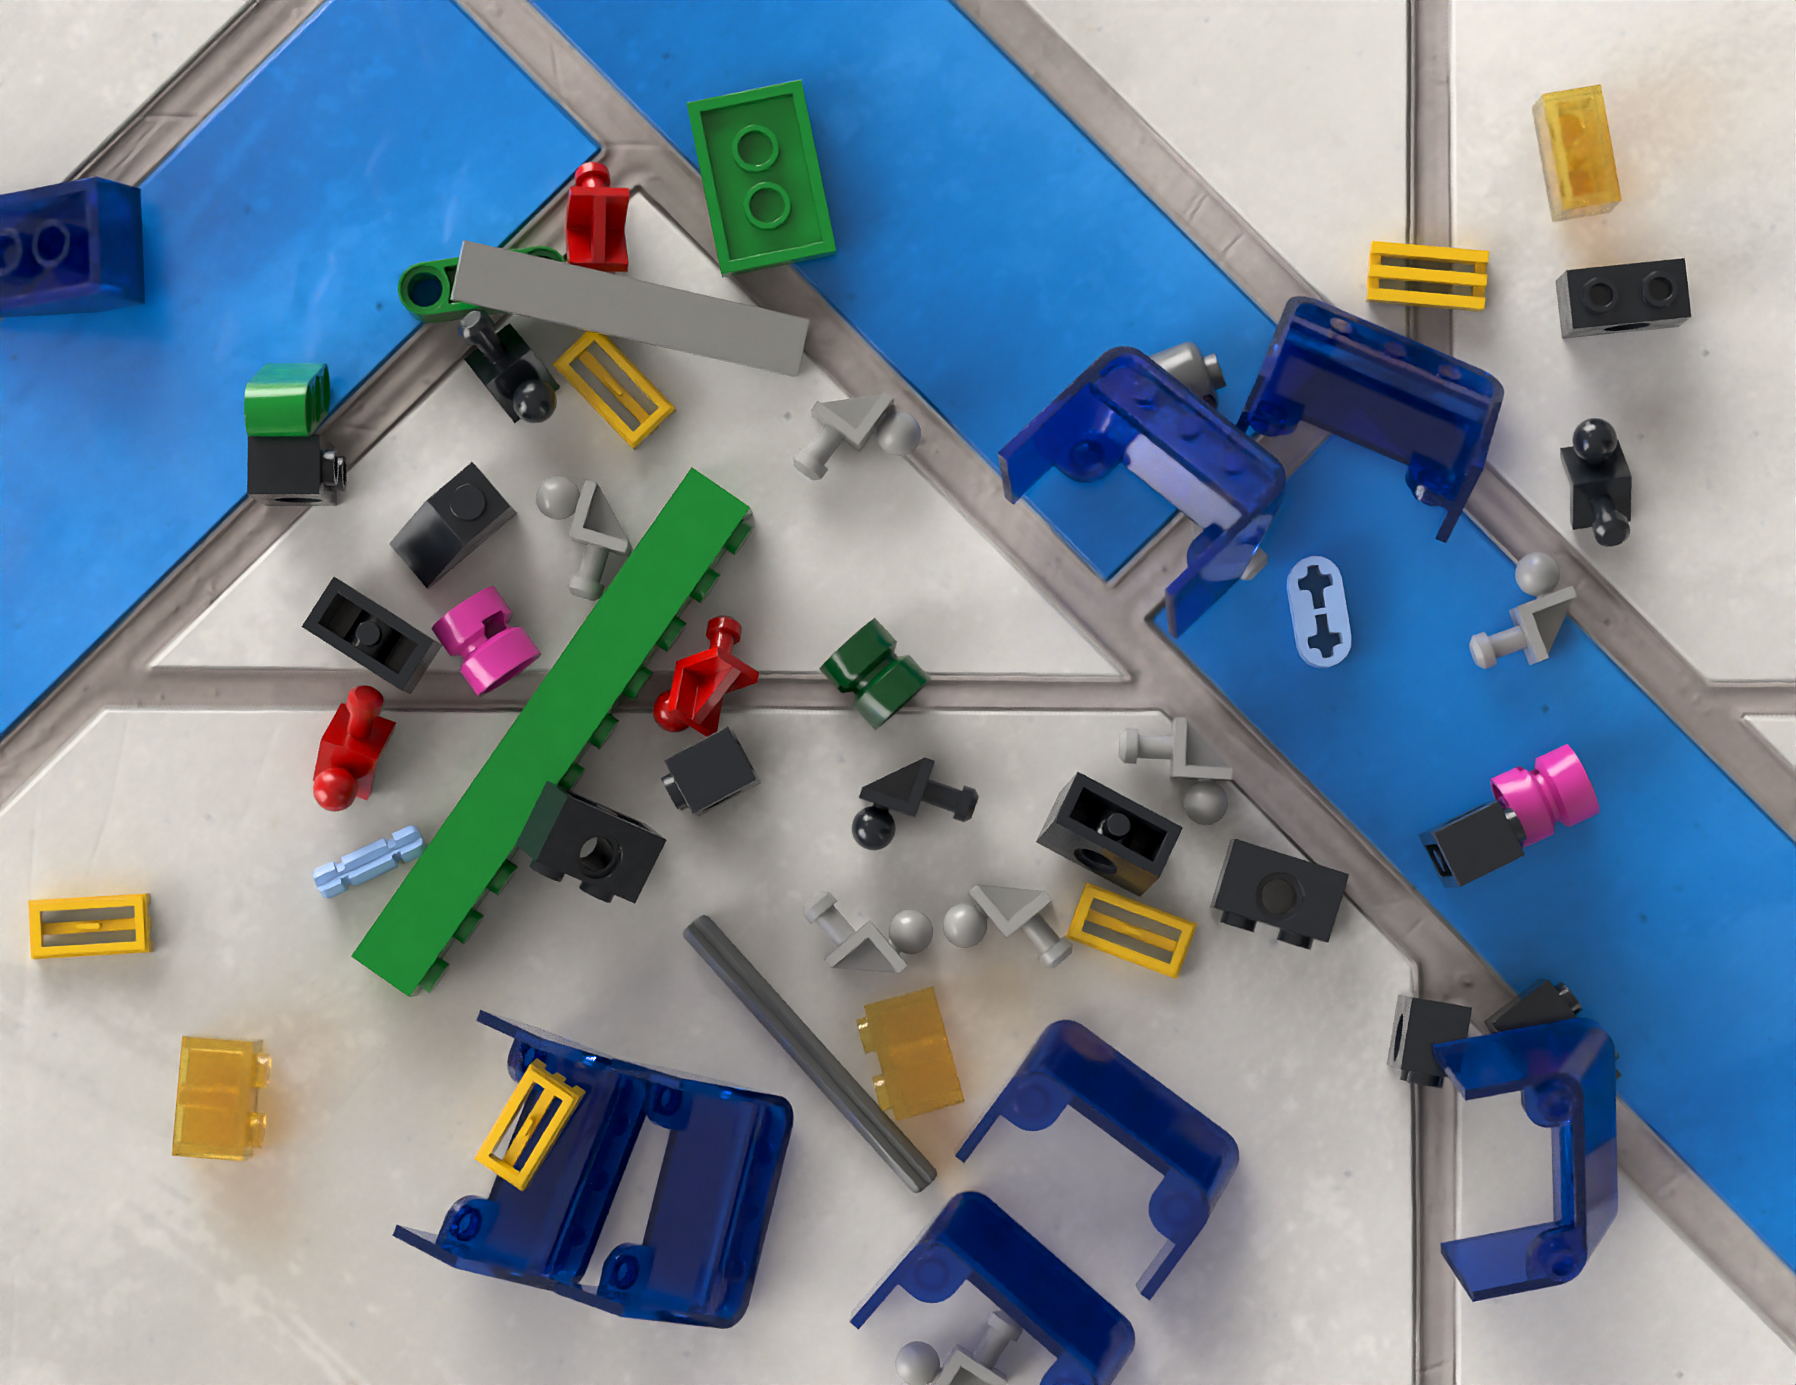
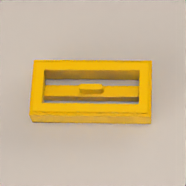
M1372 241L1369 249L1365 302L1482 312L1485 309L1486 298L1484 293L1487 286L1488 274H1486V269L1489 262V251ZM1381 257L1474 266L1473 273L1381 265ZM1391 279L1472 286L1471 296L1382 289L1379 288V280Z
M591 331L585 332L552 364L634 451L643 443L642 441L648 435H652L660 427L659 425L666 418L669 419L677 411L605 334ZM594 342L658 407L655 412L649 415L587 351ZM577 358L641 423L635 431H632L570 366Z
M1086 882L1066 937L1177 979L1197 924ZM1093 898L1182 931L1178 942L1089 909ZM1085 920L1172 952L1173 956L1170 964L1081 931Z
M150 893L28 900L31 960L153 952L152 940L150 941L152 923L148 905H151ZM128 906H134L135 918L43 923V912ZM136 930V941L44 947V935Z
M539 1059L533 1061L527 1068L474 1158L522 1192L532 1183L586 1093L577 1085L572 1088L564 1083L567 1078L558 1072L552 1075L546 1071L547 1065ZM537 1083L545 1089L501 1160L494 1153ZM555 1097H558L562 1100L561 1105L521 1172L513 1168L553 1100Z

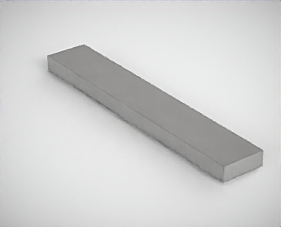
M467 240L462 241L450 300L791 377H798L810 321L808 318Z

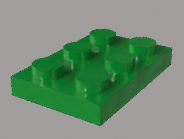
M802 80L687 102L722 278L837 255Z

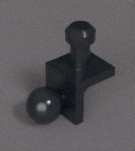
M476 310L467 313L460 321L458 334L465 343L475 345L477 349L464 358L466 363L514 423L520 419L529 423H541L549 419L557 406L555 392L561 388L560 385L510 323L495 333L493 330L495 326L494 321L486 311Z
M1590 418L1584 420L1576 427L1572 437L1573 446L1560 448V458L1570 484V524L1572 530L1592 527L1595 539L1600 545L1614 547L1622 544L1630 535L1628 522H1631L1632 476L1613 426L1603 419Z
M923 757L862 787L859 799L873 803V805L860 810L855 815L851 826L852 835L856 843L862 848L874 851L880 850L888 846L895 836L896 825L889 810L915 818L922 801L953 812L954 816L952 819L966 822L972 818L979 795L976 789L964 785L963 790H959L929 779L935 761Z

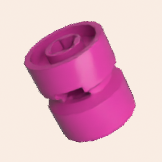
M495 586L487 587L469 597L441 617L431 628L450 656L462 657L463 662L459 670L478 697L484 696L505 684L541 656L540 651L524 628L512 627L509 622L513 612Z
M1568 744L1535 758L1534 770L1530 772L1518 766L1490 779V786L1495 800L1499 802L1503 810L1511 807L1523 826L1527 839L1519 843L1521 848H1525L1553 835L1555 823L1558 821L1566 827H1571L1600 813L1597 797L1586 771Z

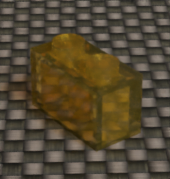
M1601 84L1542 94L1533 105L1532 113L1552 222L1610 213L1622 201Z
M933 985L864 1004L867 1017L856 1019L865 1054L876 1051L883 1074L873 1076L872 1080L881 1111L892 1109L895 1120L899 1121L965 1102Z
M198 1034L182 1036L172 1156L246 1161L253 1158L254 1148H262L266 1117L265 1113L257 1112L259 1089H267L271 1069L270 1054L262 1053L263 1040Z

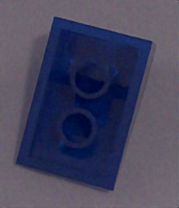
M94 176L0 195V318L95 313L145 304L140 188Z

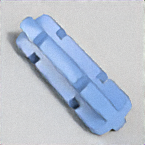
M407 826L392 833L393 838L390 840L382 838L341 857L342 862L339 864L332 861L315 869L313 877L320 894L324 898L335 897L347 891V886L350 884L358 886L399 867L398 862L401 860L408 863L420 857L427 848L422 833L416 826Z

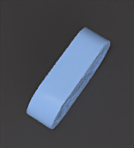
M1310 556L1299 561L1291 569L1287 577V593L1295 642L1300 657L1307 664L1315 668H1329L1339 664L1348 655L1351 648L1352 636L1343 582L1338 567L1331 560L1322 556ZM1316 567L1319 576L1329 577L1330 586L1321 590L1323 608L1314 609L1311 592L1309 590L1300 591L1298 581L1307 577V568ZM1324 615L1328 634H1338L1340 644L1331 648V657L1322 658L1319 649H1310L1308 645V639L1317 634L1315 618L1317 616Z

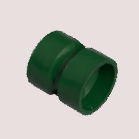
M876 618L869 621L850 637L819 668L841 693L854 692L856 696L853 707L875 730L895 715L931 680L910 655L897 656L894 653L897 641Z

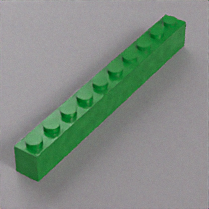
M691 467L353 952L352 958L408 997L417 996L421 989H424L429 994L435 989L450 966L448 962L443 960L455 940H458L463 945L469 940L484 918V915L477 911L489 891L498 896L518 869V866L511 862L519 850L516 842L546 782L550 781L573 791L586 770L578 763L591 745L600 750L610 738L620 721L612 716L625 696L634 701L644 689L653 674V671L646 666L660 647L665 652H668L676 643L687 625L680 617L692 599L700 604L703 603L721 576L713 569L724 553L728 551L735 556L749 538L754 526L747 522L753 513L748 505Z

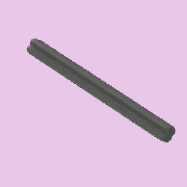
M702 915L694 920L683 932L686 941L905 1185L916 1194L930 1185L937 1176L936 1169L710 917Z

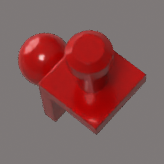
M598 162L585 163L575 172L576 187L570 186L564 224L568 264L611 274L627 272L629 262L625 238V223L630 198L629 188L610 187V172L605 165Z
M719 615L710 619L707 623L705 634L707 639L710 640L709 649L676 661L672 688L662 692L653 704L654 720L663 730L678 733L692 727L708 737L718 731L724 694L758 683L759 672L732 655L733 645L739 643L742 633V626L733 617Z
M359 685L352 688L348 693L346 704L341 702L321 738L312 780L314 781L313 795L318 805L327 811H343L353 804L356 797L368 801L372 793L378 761L396 726V722L378 716L381 713L384 699L381 692L374 687Z

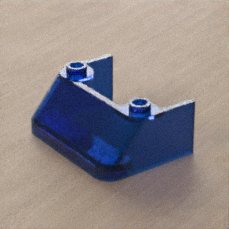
M1295 296L1286 302L1242 404L1225 450L1237 453L1249 425L1259 434L1277 437L1293 433L1300 420L1408 465L1405 481L1414 497L1426 505L1444 508L1435 539L1447 543L1483 471L1505 392L1502 384L1493 375L1478 367L1315 298Z
M1129 346L1114 347L1104 352L998 452L1004 496L1013 505L1054 466L1073 481L1093 483L1105 478L1122 463L1203 529L1187 550V568L1165 589L1168 633L1177 640L1243 576L1286 495V472L1282 463L1274 455L1141 350Z
M480 1010L476 1019L477 1022L514 1038L507 1060L508 1073L514 1082L519 1084L529 1065L536 1059H539L547 1065L546 1071L552 1075L558 1072L567 1078L564 1083L572 1088L577 1085L586 1093L532 1183L523 1192L497 1175L488 1198L467 1195L457 1200L450 1207L438 1235L396 1225L392 1236L456 1269L556 1293H564L574 1288L586 1273L654 1095V1082L648 1071L629 1062L544 1029ZM537 1083L524 1104L507 1151L545 1089ZM555 1097L514 1165L513 1168L521 1172L561 1105L562 1100L558 1097Z
M1580 1017L1433 1044V1056L1465 1101L1521 1091V1105L1528 1118L1540 1127L1551 1128L1553 1221L1440 1243L1442 1256L1472 1302L1558 1286L1573 1280L1585 1267L1613 1224L1618 1212L1615 1045L1612 1038L1597 1021Z
M1069 1019L1054 1021L1041 1031L954 1149V1155L965 1163L1000 1115L1020 1129L1039 1131L1052 1125L1066 1106L1069 1105L1159 1171L1164 1177L1151 1194L1148 1213L1153 1226L1168 1240L1135 1284L1139 1293L1150 1301L1201 1232L1239 1164L1237 1143L1227 1131L1085 1026Z
M613 1058L611 1070L649 1081L645 1094L647 1117L654 1125L670 1129L642 1244L625 1242L615 1247L604 1261L598 1286L557 1281L554 1293L623 1318L719 1329L731 1328L742 1319L749 1306L793 1128L794 1114L792 1106L786 1098L762 1090L673 1068Z
M977 1190L960 1191L948 1199L852 1310L849 1321L859 1330L898 1284L919 1301L939 1303L950 1298L967 1279L1057 1358L1044 1373L1039 1385H1111L1135 1347L1133 1326L1119 1309L993 1199Z

